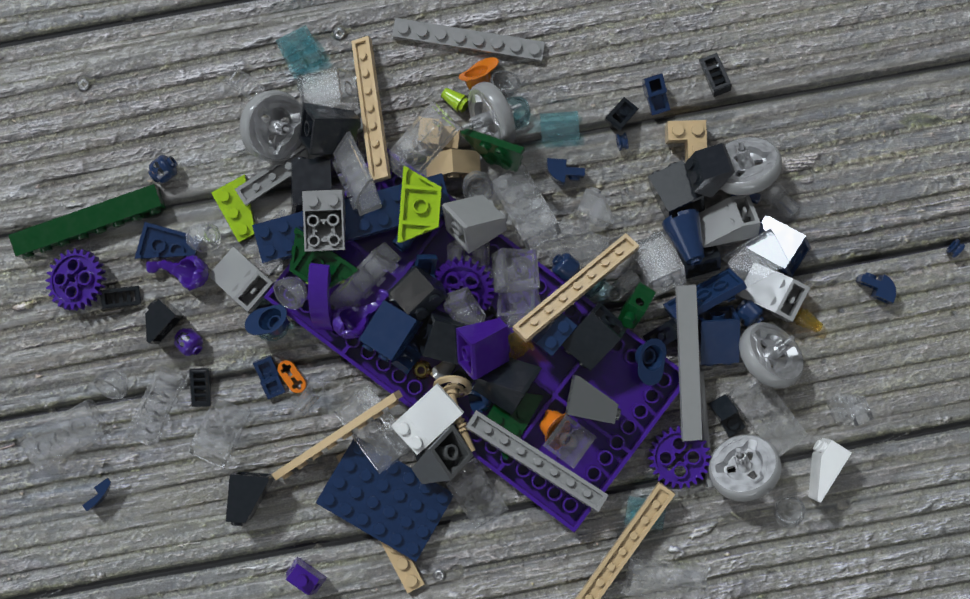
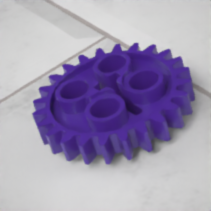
M74 248L73 251L67 250V255L60 253L61 259L55 258L56 265L50 264L53 270L52 272H47L51 276L45 280L50 283L46 287V289L51 290L48 296L53 297L52 302L67 310H85V305L91 307V300L97 302L96 295H102L99 289L105 288L101 282L107 279L102 277L106 270L100 269L104 264L98 262L100 258L94 256V253L87 252L84 249L78 250Z
M462 256L460 261L457 257H454L452 261L448 259L445 264L442 263L435 273V277L442 282L448 295L444 300L443 307L449 306V312L455 309L457 315L463 312L465 317L468 312L474 316L476 311L481 314L483 309L487 310L493 301L492 298L495 296L494 290L496 288V285H493L495 279L489 278L491 271L485 272L486 266L479 267V261L475 264L472 263L471 257L468 262Z
M677 426L675 432L670 427V433L668 434L663 430L662 438L656 436L658 443L652 442L655 449H649L651 453H654L653 456L648 457L649 460H654V463L649 465L656 468L653 475L659 473L658 481L664 478V485L672 482V488L679 484V488L682 489L684 483L690 488L691 481L697 485L696 478L698 477L703 480L704 478L701 473H708L704 467L710 465V463L706 462V459L711 458L710 455H706L710 448L703 447L707 441H684V447L676 449L674 441L677 438H681L680 427ZM691 444L692 448L683 456L684 462L678 461L670 471L667 470L676 459L675 454H681ZM692 451L699 454V460L696 463L688 460V454ZM664 452L670 453L672 457L671 461L667 464L663 463L660 458ZM679 465L686 469V474L683 477H678L675 474V468Z

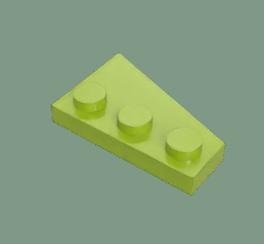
M245 174L211 192L239 243L255 235L252 227L255 223L251 203L245 206L235 191L237 187L247 182Z

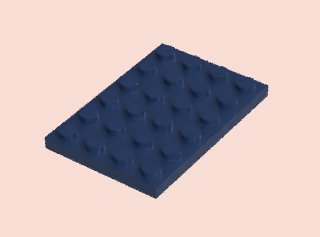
M355 435L315 503L416 562L455 494L436 482L421 484L412 468Z

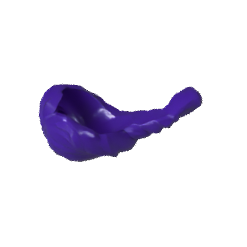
M194 254L185 257L179 263H172L166 260L158 262L147 261L146 263L147 272L156 273L161 268L167 270L169 274L174 275L182 286L189 291L203 286L209 276L208 265Z
M379 289L376 293V301L360 307L344 306L337 308L332 317L335 332L344 339H353L361 336L369 324L370 316L376 313L383 300L390 296L388 291Z

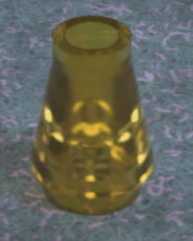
M800 308L793 320L796 322V325L813 330L816 333L823 326V323L807 308Z
M424 360L418 361L413 367V374L418 379H426L432 372L431 365ZM423 367L425 372L420 374L418 368Z

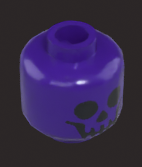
M182 328L175 334L174 345L185 356H195L201 352L203 338L194 329Z

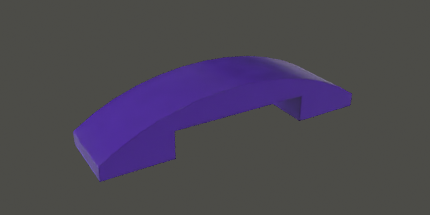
M310 263L308 302L312 324L316 329L334 331L332 324L334 313H331L329 285L331 283L330 265Z

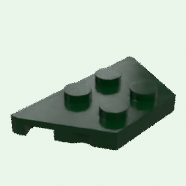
M471 129L461 131L460 134L488 164H495L505 170L510 169L515 172L521 167L522 154L525 151L524 147Z
M297 227L294 229L295 239L294 246H292V260L290 261L289 271L308 283L310 263L330 265L331 283L329 289L359 272L360 269L332 250L305 252L304 232Z
M527 393L512 415L494 404L487 417L520 438L544 396ZM500 451L503 459L507 460L509 456Z

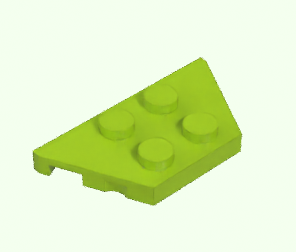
M403 166L398 243L439 228L442 187L429 181L407 166Z

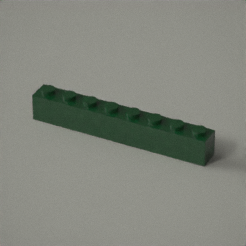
M152 184L9 234L8 236L15 257L26 260L35 257V253L50 252L53 250L52 247L70 245L72 240L77 239L80 241L87 239L89 234L104 233L109 227L114 226V228L124 226L126 221L132 220L134 222L141 220L143 215L149 213L150 215L158 214L166 206L159 186Z

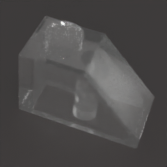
M468 287L447 293L448 297L445 299L443 306L453 320L467 325L485 321L486 314Z

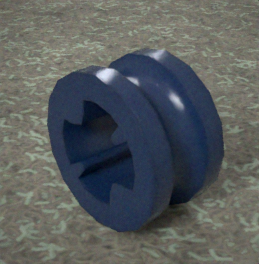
M626 132L623 135L616 134V143L619 151L622 148L629 149Z
M959 239L954 240L946 250L947 253L952 254L953 258L958 256L966 246L964 243L960 244Z

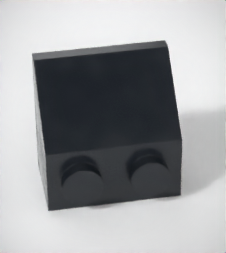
M723 143L695 151L684 164L693 192L708 197H713L735 173L728 151Z
M416 265L388 291L400 307L419 322H422L448 297L442 282Z
M158 299L157 301H152L147 307L148 311L145 313L146 341L149 344H160L184 315L166 300Z

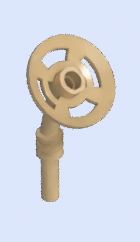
M456 375L440 377L433 383L434 387L437 383L441 386V384L451 382L442 388L457 405L456 398L464 397L472 390V384L468 379ZM460 416L455 420L454 425L456 424L457 431L461 434L470 451L473 452L476 449L465 428L467 423Z

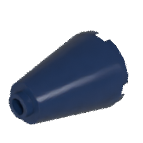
M688 209L677 212L678 216L672 218V216L667 217L662 222L663 229L686 264H691V266L700 264L705 257L700 214L695 209Z

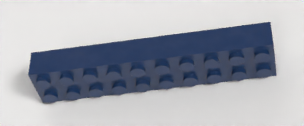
M440 173L426 178L442 187L441 217L444 216L442 205L450 202L443 175ZM402 184L345 199V243L398 229ZM303 211L252 225L263 264L267 265L292 258L291 252L295 239L294 229L297 227L304 232Z

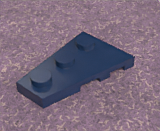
M145 222L134 259L185 257L193 254L197 256L202 237Z

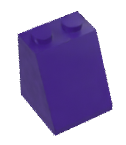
M500 318L456 328L458 364L473 380L482 377L509 361V353L511 352L508 342V336L510 335L509 326Z

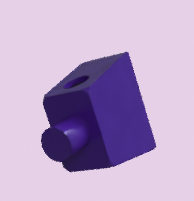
M298 556L286 572V580L307 595L316 594L327 578Z

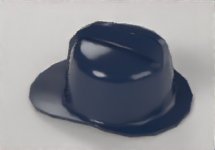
M280 304L253 311L245 322V329L251 335L269 334L277 336L290 326L287 318V309Z
M659 339L648 340L640 345L635 353L639 378L648 386L657 384L661 380L664 371L667 350L665 344Z

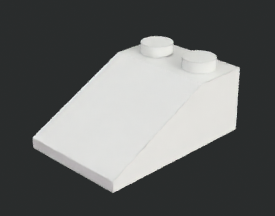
M437 383L399 417L391 427L418 455L458 419L464 411Z
M825 438L818 440L813 447L814 452L812 453L808 494L809 498L820 503L852 453L833 440Z

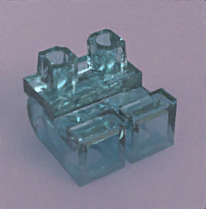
M306 25L276 40L293 77L309 70L300 51L305 56L310 68L326 61Z

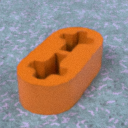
M289 360L280 362L278 373L289 389L294 393L303 392L307 387V382L296 365ZM284 364L287 366L291 365V368L289 370L292 373V376H290L287 372H282V370L284 369ZM293 377L297 381H302L301 389L293 387L295 385Z

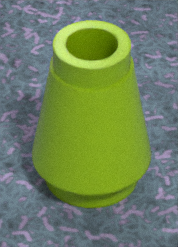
M448 88L443 90L441 98L456 112L460 111L463 113L467 109V95Z

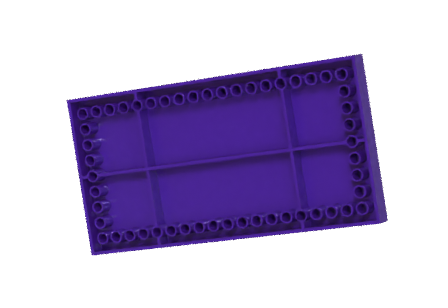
M387 148L391 178L372 183L370 181L367 161L344 191L345 199L402 184L403 166L409 167L419 175H424ZM448 194L450 202L456 201L455 198ZM441 216L439 218V228L417 236L408 251L401 252L392 242L395 239L394 236L398 234V229L345 243V250H332L360 270L358 273L347 278L344 283L337 284L329 289L331 313H335L337 308L344 306L360 307L375 302L377 291L379 289L389 291L411 269V266L415 265L416 257L420 254H436L438 260L435 273L442 263L445 264L448 259L452 261L454 257H457L460 261L462 256H464L467 262L471 257L472 263L475 264L479 261V267L485 265L484 271H491L489 278H494L493 285H496L494 290L495 296L492 298L493 301L488 308L493 305L503 322L509 326L510 332L513 335V341L509 343L511 348L509 357L542 368L527 393L540 394L544 397L520 439L603 492L607 490L680 392L679 367L667 358H665L662 378L657 384L648 386L640 380L635 353L637 348L646 342L629 329L626 330L619 342L591 371L583 368L573 355L567 354L562 345L552 356H549L531 340L526 343L512 330L513 325L566 282L502 234L468 253L446 230L444 216ZM290 264L264 296L273 305H283L287 309V315L389 393L392 394L399 390L403 395L399 400L409 408L433 388L435 379L430 373L433 371L432 368L442 362L441 360L422 356L411 371L405 374L394 366L391 360L386 362L378 357L380 353L376 350L370 352L362 347L363 342L359 340L361 336L353 339H344L335 330L314 328L309 311L308 284L289 271ZM583 295L566 309L563 314L578 326L596 304ZM388 298L385 300V301L391 303L392 305L396 306V305H395L394 303H392ZM444 301L436 308L473 324L479 323L476 317L477 311L474 316L470 312H468L466 317L463 312L457 315L455 309L449 312V306L443 307ZM373 313V315L370 316L369 323H370L371 319L373 318V316L375 315V313ZM493 314L486 317L484 320L487 321L490 318L494 317ZM456 365V367L450 375L457 371L461 366ZM572 375L580 376L619 404L618 408L621 409L619 420H615V424L569 415V431L565 442L557 450L548 451L546 449L545 435L540 429V423L547 409L558 411L561 414L565 413ZM447 382V383L441 384V386L444 387V386H446L448 383H451V382ZM466 395L456 399L458 406L464 411L461 416L465 419L464 422L468 424L474 412L470 407L469 397ZM491 408L486 412H482L481 414L487 417ZM467 429L476 449L472 452L476 459L575 533L592 510L590 507L510 456L507 460H504L499 449Z

